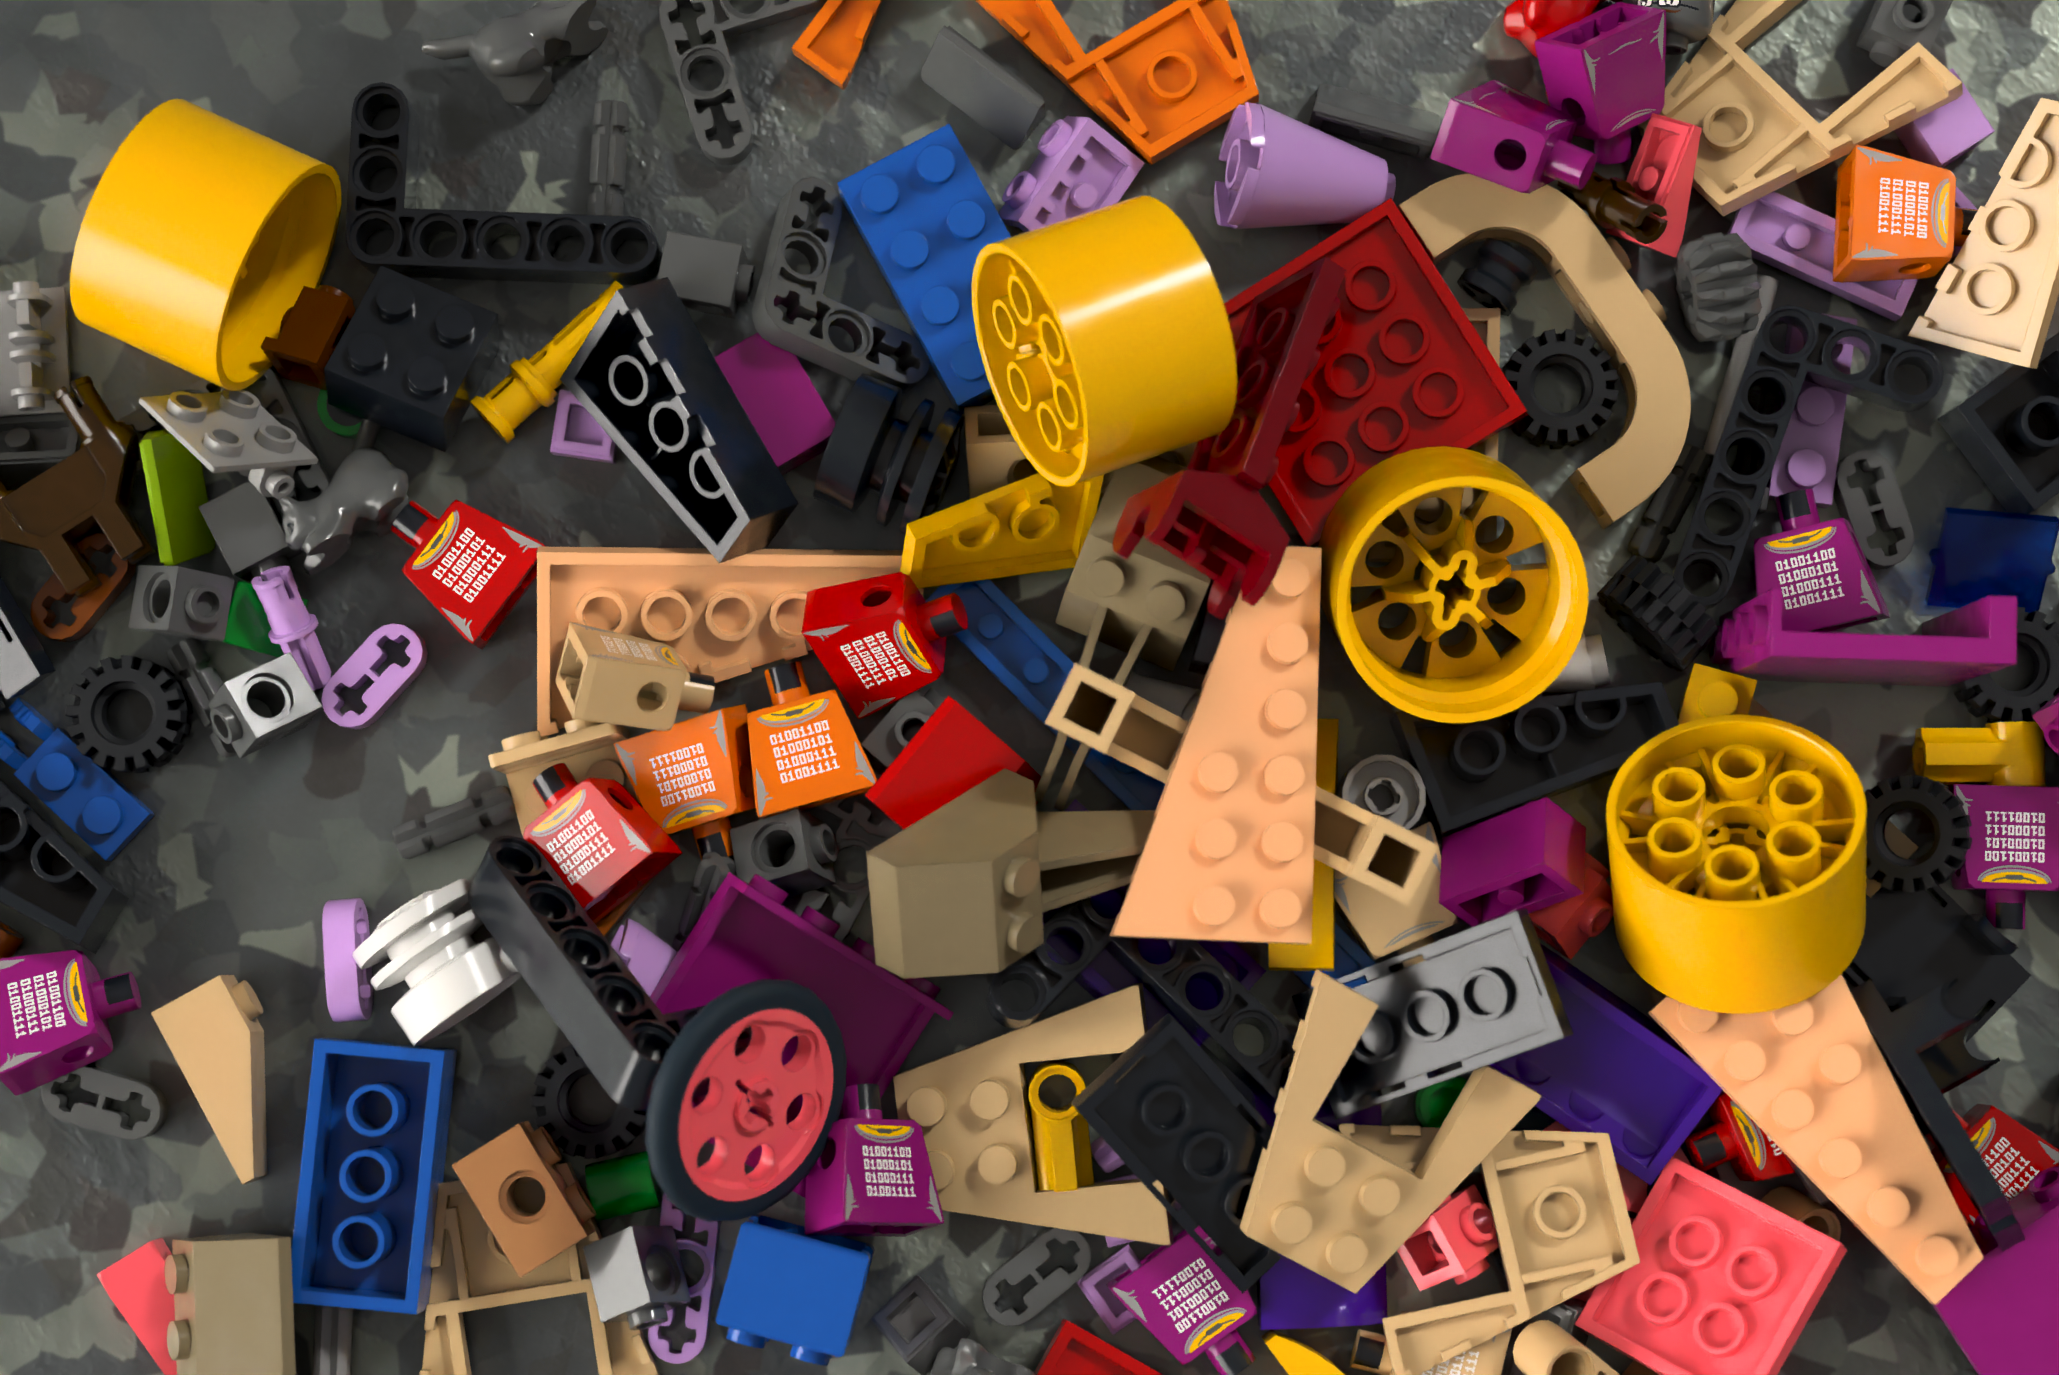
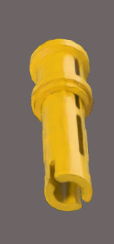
M618 281L612 282L591 305L579 313L529 360L524 357L520 360H514L509 365L511 373L483 398L476 395L469 401L478 414L506 443L509 444L515 438L513 430L541 405L549 407L555 402L554 398L558 395L555 389L563 383L560 380L563 373L618 289L624 288Z

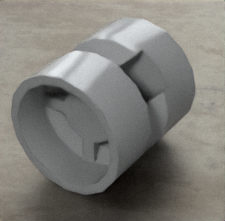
M1373 755L1359 761L1340 778L1336 788V796L1407 830L1419 821L1426 805V788L1419 772L1408 761L1394 755Z

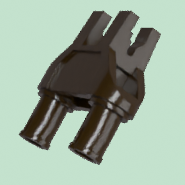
M90 376L80 377L70 382L75 392H69L63 386L54 395L57 404L61 405L83 440L80 450L16 490L7 491L0 480V541L40 551L66 592L71 595L75 593L79 598L102 585L76 542L98 527H101L121 560L126 561L128 559L134 565L155 552V549L130 510L138 463V436L131 425H126L125 422H116L94 387Z

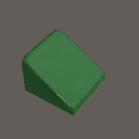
M239 580L236 585L229 610L225 639L222 642L278 658L284 655L280 644H274L270 641L268 633L271 630V626L268 622V617L256 591L249 582ZM301 598L304 606L307 608L309 600Z

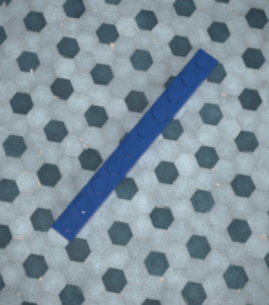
M990 579L941 585L925 601L928 602L951 593H956L960 597L967 612L968 628L953 635L1056 737L1058 730L1045 724V721L1074 663ZM1068 735L1064 746L1075 756L1082 742ZM1092 748L1084 766L1128 810H1156L1165 783ZM1335 923L1334 971L1321 972L1336 980L1375 965L1376 963ZM1291 971L1308 989L1314 988L1310 984L1315 971ZM1363 977L1345 985L1353 988L1369 981H1367L1366 977Z

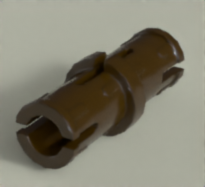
M1593 171L1587 184L1581 190L1558 181L1557 186L1564 188L1560 192L1574 201L1581 209L1587 211L1590 219L1603 228H1618L1644 244L1656 241L1665 231L1667 220L1659 218L1667 215L1665 208L1660 204L1637 195L1631 184L1620 178L1610 177V179H1607Z

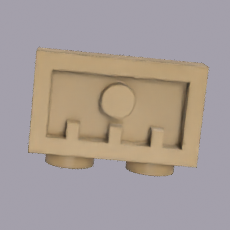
M573 719L564 723L566 734L548 738V735L540 736L539 731H532L502 740L503 751L488 755L491 769L502 772L507 776L522 836L525 828L548 809L532 785L533 780L547 768L559 763L567 765L578 784L588 778L614 779L641 805L613 744L631 738L629 729L622 725Z

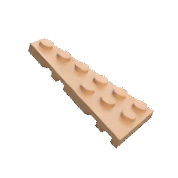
M538 546L537 731H539L540 736L559 733V729L565 727L564 723L574 719L555 684L570 622L672 646L684 664L686 671L713 676L715 683L750 673L752 668L784 658L785 661L807 655L809 650H813L802 634L807 592L818 588L900 572L903 550L759 549L719 563L707 548ZM919 588L918 590L923 596L924 588Z
M1287 546L1279 569L1259 602L1254 606L1247 604L1242 600L1240 590L1236 602L1229 610L1224 631L1214 658L1208 667L1192 718L1189 719L1156 808L1155 818L1142 854L1137 860L1130 879L1131 883L1109 937L1301 945L1312 943L1322 548Z
M1842 974L1817 994L1799 1003L1776 1010L1738 1014L1714 1012L1689 1006L1665 996L1648 1013L1931 1304H1937L1984 1258Z

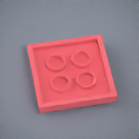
M1672 1156L1631 1225L1640 1263L1597 1284L1574 1325L1582 1332L1660 1375H1778L1846 1254L1847 1249L1842 1243Z

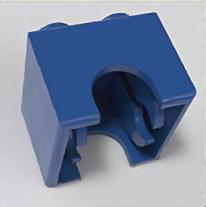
M760 1214L752 1215L740 1227L717 1311L716 1323L729 1328L726 1338L733 1342L756 1348H764L766 1342L773 1339L791 1344L790 1356L809 1363L827 1366L832 1356H843L851 1341L875 1251L874 1246L841 1236L805 1235L804 1226Z

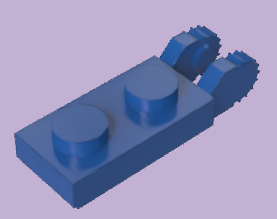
M18 697L9 707L14 718L44 742L28 757L15 745L11 737L0 730V758L16 770L14 775L105 861H112L155 814L108 769L93 763L94 760L91 757L83 756L76 748L80 743L76 739L70 738L69 733L65 729L56 728L33 706Z

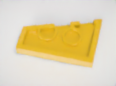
M1036 473L907 523L900 572L909 575L919 589L1074 568L1097 513L1104 474L1069 487H1062L1048 481L1040 473Z

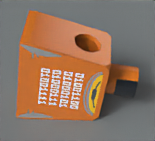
M1856 145L1839 166L1837 172L1833 282L1925 279L1935 276L1951 259L1954 246L1962 247L1971 232L1968 227L1978 211L1976 209L1955 207L1956 177L1954 173L1948 169L1867 146Z
M800 661L765 670L764 675L773 706L747 713L755 807L758 818L761 820L797 808L807 810L867 793L875 784L877 778L836 690H828L810 695Z
M746 704L722 708L675 723L669 731L654 730L613 743L643 809L667 835L691 828L701 861L703 855L708 852H717L723 857L732 856L733 849L730 835L732 827L729 816L756 808Z

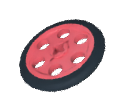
M770 979L757 980L733 987L707 1003L684 1026L667 1051L654 1080L646 1113V1147L652 1172L666 1197L685 1214L711 1222L741 1220L764 1212L785 1198L809 1174L829 1142L827 1137L832 1123L838 1121L846 1089L847 1058L842 1033L830 1009L809 988L790 980ZM751 1026L752 1039L750 1044L741 1055L736 1057L734 1048L737 1037L742 1030ZM797 1035V1051L787 1064L782 1065L781 1055L783 1048L793 1036ZM709 1077L710 1087L705 1100L699 1106L692 1108L691 1100L696 1086L701 1080ZM736 1084L747 1089V1095L741 1092ZM802 1094L803 1104L801 1111L792 1122L787 1124V1109L795 1097ZM750 1107L756 1110L760 1117L748 1112ZM714 1137L715 1148L711 1158L703 1166L698 1167L697 1157L699 1150L708 1139ZM761 1145L762 1155L758 1165L749 1174H745V1162L748 1155L755 1147Z

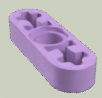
M664 1193L659 1226H673L674 1229L683 1231L685 1229L686 1214L678 1207H675ZM696 1218L694 1233L707 1230V1244L690 1237L676 1239L678 1250L689 1249L701 1257L704 1264V1273L697 1284L688 1286L690 1298L701 1296V1308L689 1304L686 1307L685 1325L689 1329L696 1330V1339L687 1340L682 1350L672 1349L671 1338L661 1336V1327L669 1326L673 1323L676 1307L667 1311L669 1319L667 1322L648 1328V1341L652 1351L660 1359L668 1363L680 1364L692 1360L702 1351L707 1343L721 1221L708 1222Z

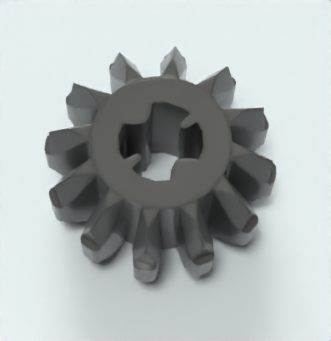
M1719 232L1702 235L1701 238L1681 245L1677 254L1678 262L1674 267L1677 277L1675 289L1679 296V309L1684 314L1685 326L1699 342L1710 340L1721 342L1732 340L1734 337H1740L1742 334L1755 330L1759 321L1758 314L1762 308L1759 299L1761 285L1757 278L1758 266L1752 261L1751 248L1737 233L1723 235Z

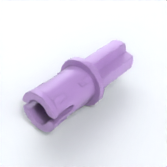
M277 566L261 572V577L255 576L251 584L268 617L267 619L271 626L268 636L271 643L280 644L284 654L291 652L313 691L325 687L331 678V669L314 631L319 622L316 616L309 614L306 606H304L290 566Z

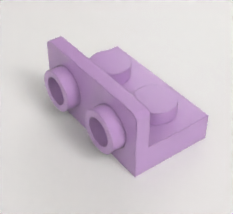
M1066 116L1063 120L1055 121L1044 132L1038 143V150L1041 152L1028 171L1020 172L1009 183L1003 193L1002 200L1005 204L999 211V215L1005 225L1019 227L1022 231L1028 232L1118 203L1145 163L1090 117Z

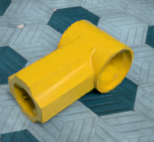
M2026 721L1986 723L1985 728L1916 729L1915 740L1912 746L1913 770L1918 776L1928 777L1944 785L1986 783V785L2045 787L2044 732L2036 722Z
M1050 1060L1043 1062L1034 1070L1029 1079L1028 1089L1038 1190H1054V1192L1078 1190L1079 1187L1094 1184L1089 1123L1071 1103L1060 1108L1050 1107L1042 1101L1038 1091L1042 1081L1048 1076L1055 1074L1064 1075L1075 1084L1076 1093L1074 1098L1086 1088L1082 1073L1075 1065L1066 1060Z

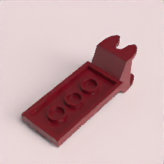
M1326 256L1254 297L1234 348L1237 369V394L1233 415L1229 424L1221 433L1197 442L1187 470H1182L1128 498L1114 534L1113 552L1126 560L1129 559L1142 537L1145 536V539L1161 546L1214 580L1208 597L1207 609L1209 613L1220 620L1225 618L1236 602L1240 590L1242 600L1247 604L1254 606L1259 602L1271 585L1290 540V537L1258 491L1271 481L1279 465V458L1276 456L1277 449L1283 434L1288 431L1298 416L1300 404L1296 400L1304 380L1312 373L1319 361L1320 350L1317 349V345L1323 329L1333 319L1340 306V298L1337 296L1346 270Z

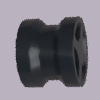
M1486 238L1478 250L1479 261L1474 268L1465 269L1457 283L1467 295L1484 307L1500 308L1501 315L1509 316L1517 304L1516 293L1521 286L1530 285L1538 271L1531 261L1517 250L1496 239Z

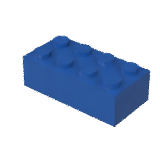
M947 124L837 183L844 207L914 336L919 340L927 354L929 363L955 410L964 413V407L983 406L995 399L981 358L972 308L974 265L980 251L985 246L1010 238L1011 235L951 125Z
M340 1038L314 1039L291 1250L293 1303L406 1314H419L426 1310V1305L429 1304L432 1268L430 1266L439 1184L443 1183L457 1049L426 1046L414 1047L413 1045Z

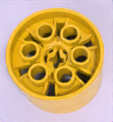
M172 99L160 104L134 127L118 148L103 173L87 208L77 238L70 276L71 303L76 317L85 325L229 391H240L247 388L273 365L261 349L265 337L278 339L282 318L285 312L295 305L303 287L307 286L318 289L335 242L341 211V184L336 170L328 164L184 99Z
M1150 196L1134 197L988 244L980 251L973 269L972 308L978 346L985 372L997 405L1012 436L1029 462L1048 481L1058 486L1069 487L1215 436L1227 427L1233 415L1237 394L1236 358L1227 313L1212 271L1197 242L1181 219L1164 203Z
M1425 447L1406 451L1383 460L1357 478L1345 490L1327 518L1318 548H1322L1320 595L1322 608L1329 624L1359 675L1380 697L1393 706L1423 719L1445 723H1472L1499 717L1520 708L1542 693L1559 676L1574 654L1582 636L1588 609V581L1583 557L1577 542L1561 518L1517 473L1503 463L1479 452L1456 447ZM1464 487L1482 489L1478 500L1468 506L1463 515H1460ZM1429 497H1438L1444 500V511L1436 522L1429 525H1421L1414 521V512L1423 500ZM1396 509L1408 525L1398 534L1394 529L1382 523ZM1495 515L1504 517L1505 525L1499 538L1488 543L1476 541V529L1482 520ZM1391 541L1396 544V554L1389 564L1380 568L1366 565V554L1375 543ZM1542 543L1546 563L1512 565L1506 557ZM1442 547L1440 554L1432 556L1429 553L1431 550ZM1421 560L1424 566L1421 570L1420 579L1414 580L1415 568ZM1456 571L1464 584L1461 589L1450 588L1446 597H1444V594L1436 584L1439 579L1450 580ZM1505 578L1516 580V591L1509 600L1500 604L1488 602L1487 597L1490 587L1497 586ZM1381 585L1379 589L1372 592L1367 600L1351 606L1350 587ZM1398 602L1408 605L1407 618L1401 625L1389 629L1378 625L1379 615L1386 606ZM1492 619L1517 637L1499 654L1482 630V627L1487 630L1493 625ZM1458 621L1468 623V633L1461 643L1454 646L1439 644V636L1445 631L1453 629ZM1418 635L1427 642L1421 674L1401 668Z
M1721 715L1689 721L1668 729L1647 741L1626 760L1615 776L1608 793L1606 823L1616 937L1625 958L1632 968L1648 984L1674 1000L1699 1009L1732 1014L1758 1013L1784 1008L1817 994L1835 981L1854 959L1861 945L1866 923V800L1858 775L1846 758L1820 736L1792 723L1754 715ZM1696 888L1695 896L1687 894L1691 889Z

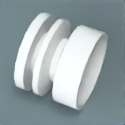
M467 878L459 879L441 889L427 891L395 910L377 925L376 930L369 938L362 942L352 955L361 969L369 968L387 958L391 959V962L371 979V984L376 991L394 986L404 980L406 981L410 990L392 1007L391 1014L414 1047L426 1043L455 1026L496 998L522 977L494 937L475 944L471 935L483 922L473 909L458 917L455 915V912L468 902V891L471 884Z

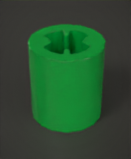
M647 1151L585 1165L590 1202L595 1209L597 1221L662 1206L660 1184L652 1172Z

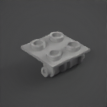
M38 282L13 283V290L0 291V417L65 413L61 405L57 404L54 395L63 386L71 392L66 287L39 288Z
M224 389L222 392L196 394L175 391L170 395L140 397L139 403L212 473L238 471L241 475L248 476V480L265 497L282 499L288 496L295 485L292 477L296 466L312 465L318 462V458L297 439L296 433L278 422L260 405L259 399L248 391H229Z

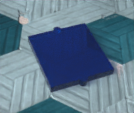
M1946 507L1937 548H1933L1929 552L1933 567L1925 597L1927 606L1960 608L1989 595L2017 596V607H2025V612L2028 613L2035 610L2039 611L2047 576L2053 574L2056 570L2052 555L2059 531V518L2056 516Z

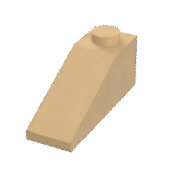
M219 975L153 1011L151 1014L243 1185L268 1175L264 1030L257 1019L258 1016L263 1014V1008L256 993L247 981L243 980L238 983L234 975Z

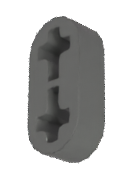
M1869 449L1857 450L1837 463L1833 496L1840 517L1845 518L1852 525L1870 568L1875 570L1888 569L1905 560L1912 551L1915 541L1913 527L1894 470L1888 459L1876 451ZM1859 463L1863 472L1874 471L1877 477V482L1868 487L1872 506L1868 505L1865 493L1861 487L1851 489L1848 484L1847 478L1856 473L1855 464ZM1874 513H1876L1882 531H1894L1897 537V542L1888 547L1890 556H1885L1882 548L1871 549L1868 544L1867 538L1876 533V526L1872 517Z
M89 1064L42 1085V1101L51 1116L67 1123L121 1139L137 1140L152 1136L162 1128L167 1119V1101L165 1095L157 1086ZM77 1075L81 1077L80 1087L83 1090L99 1094L97 1104L89 1101L77 1102L73 1105L72 1109L68 1108L69 1097L60 1093L61 1084L74 1082ZM138 1093L143 1095L141 1100L142 1106L151 1110L148 1120L136 1121L132 1128L128 1126L130 1119L126 1112L110 1107L113 1099L119 1101L135 1100Z
M1050 1227L997 1268L986 1280L983 1290V1304L988 1315L999 1324L1006 1326L1021 1325L1031 1320L1073 1286L1088 1271L1091 1261L1090 1246L1085 1236L1081 1232ZM1055 1238L1063 1245L1071 1240L1076 1242L1079 1249L1075 1251L1073 1257L1077 1266L1068 1272L1060 1265L1043 1277L1037 1268L1048 1260L1051 1255L1047 1244ZM1031 1274L1037 1283L1030 1287L1023 1295V1300L1027 1305L1025 1309L1017 1312L1015 1308L1008 1306L1000 1310L995 1304L1000 1297V1290L997 1284L1006 1279L1011 1285H1016Z

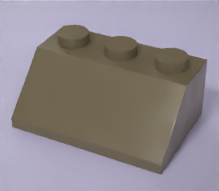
M240 1233L172 1239L173 1255H168L166 1258L164 1274L167 1290L170 1294H174L175 1321H170L167 1328V1348L170 1358L176 1361L177 1375H296L291 1237Z

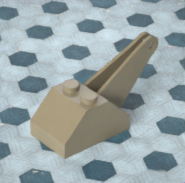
M1159 456L1114 471L1071 574L1055 621L1058 625L1087 636L1079 661V665L1089 669L1097 641L1127 652L1128 654L1113 681L1123 687L1126 686L1140 658L1170 671L1174 670L1211 581V578L1161 546L1145 539V536L1142 537L1129 559L1126 560L1113 552L1114 534L1128 498L1182 470H1187V468ZM1059 730L1051 755L1035 791V801L1042 803L1068 736ZM1083 742L1081 743L1054 805L1055 809L1064 810L1077 776L1093 747Z
M1004 768L866 853L876 965L904 979L1001 972L1044 943L1043 912L1131 883L1130 879L1137 860L1142 854L1156 810L1036 812L1034 781Z

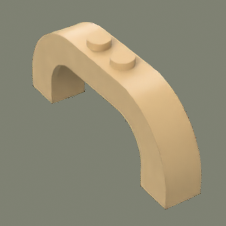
M1464 173L1436 182L1398 206L1399 211L1434 265L1459 249L1475 242L1484 241L1486 238L1511 242L1530 251L1545 266L1592 337L1597 341L1596 343L1601 350L1606 349L1611 356L1609 362L1617 370L1626 394L1627 411L1624 426L1619 437L1610 448L1578 468L1568 479L1603 530L1627 515L1660 487L1677 462L1689 428L1691 394L1684 361L1677 345L1663 325L1667 320L1666 313L1655 295L1648 289L1641 292L1627 272L1631 269V263L1624 249L1613 237L1605 240L1593 221L1574 201L1548 184L1528 194L1515 191L1470 173Z
M1075 663L1045 724L1166 784L1188 721L1145 700L1133 691ZM1316 786L1314 859L1410 906L1439 845Z

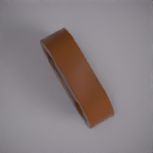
M96 533L85 537L78 543L94 571L97 566L90 560L93 553L98 550L108 554L114 549L105 534ZM115 552L111 559L112 563L117 567L115 573L111 577L103 573L98 574L97 576L102 585L82 598L78 597L73 603L70 610L77 618L71 626L63 623H58L55 627L51 625L56 618V614L50 609L52 603L56 600L68 603L76 595L75 593L72 595L68 594L55 573H53L31 603L30 615L33 625L42 635L59 642L70 643L82 639L91 631L128 586L135 574L136 564H131L128 559L126 561L121 560L117 552Z

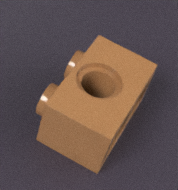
M529 1121L518 1123L451 1165L519 1278L595 1232L589 1219L596 1216V1212L588 1196L577 1182L570 1186L566 1184L555 1166L557 1162L562 1160L555 1142L543 1126L534 1131ZM522 1177L534 1178L544 1187L546 1199L544 1206L538 1213L525 1212L515 1202L514 1189Z

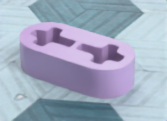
M395 623L383 625L375 630L325 685L321 701L323 710L329 719L339 726L355 730L369 727L377 721L425 667L428 652L421 636L407 626ZM407 638L410 644L405 652L411 658L408 665L402 667L393 663L381 675L377 674L375 671L388 656L387 652L382 648L384 643L389 639L396 643H401ZM371 678L374 683L361 698L367 705L365 711L359 714L350 710L342 715L339 711L345 703L344 699L339 695L342 688L347 686L357 690Z
M361 898L328 900L323 908L322 932L326 997L329 1014L334 1022L368 1020L373 1007L372 966L361 969L352 956L353 952L362 942L370 937L367 909Z

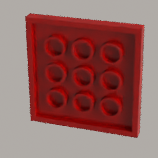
M1392 198L1224 303L1235 348L1254 297L1325 256L1346 270L1337 296L1340 298V306L1333 319L1323 329L1317 345V349L1320 350L1319 361L1312 373L1302 384L1296 400L1300 404L1298 416L1292 426L1282 436L1276 452V456L1279 458V465L1275 475L1268 483L1307 547L1319 545L1327 518L1345 490L1367 470L1383 460L1406 451L1425 447L1446 446L1472 450L1528 415L1527 409Z

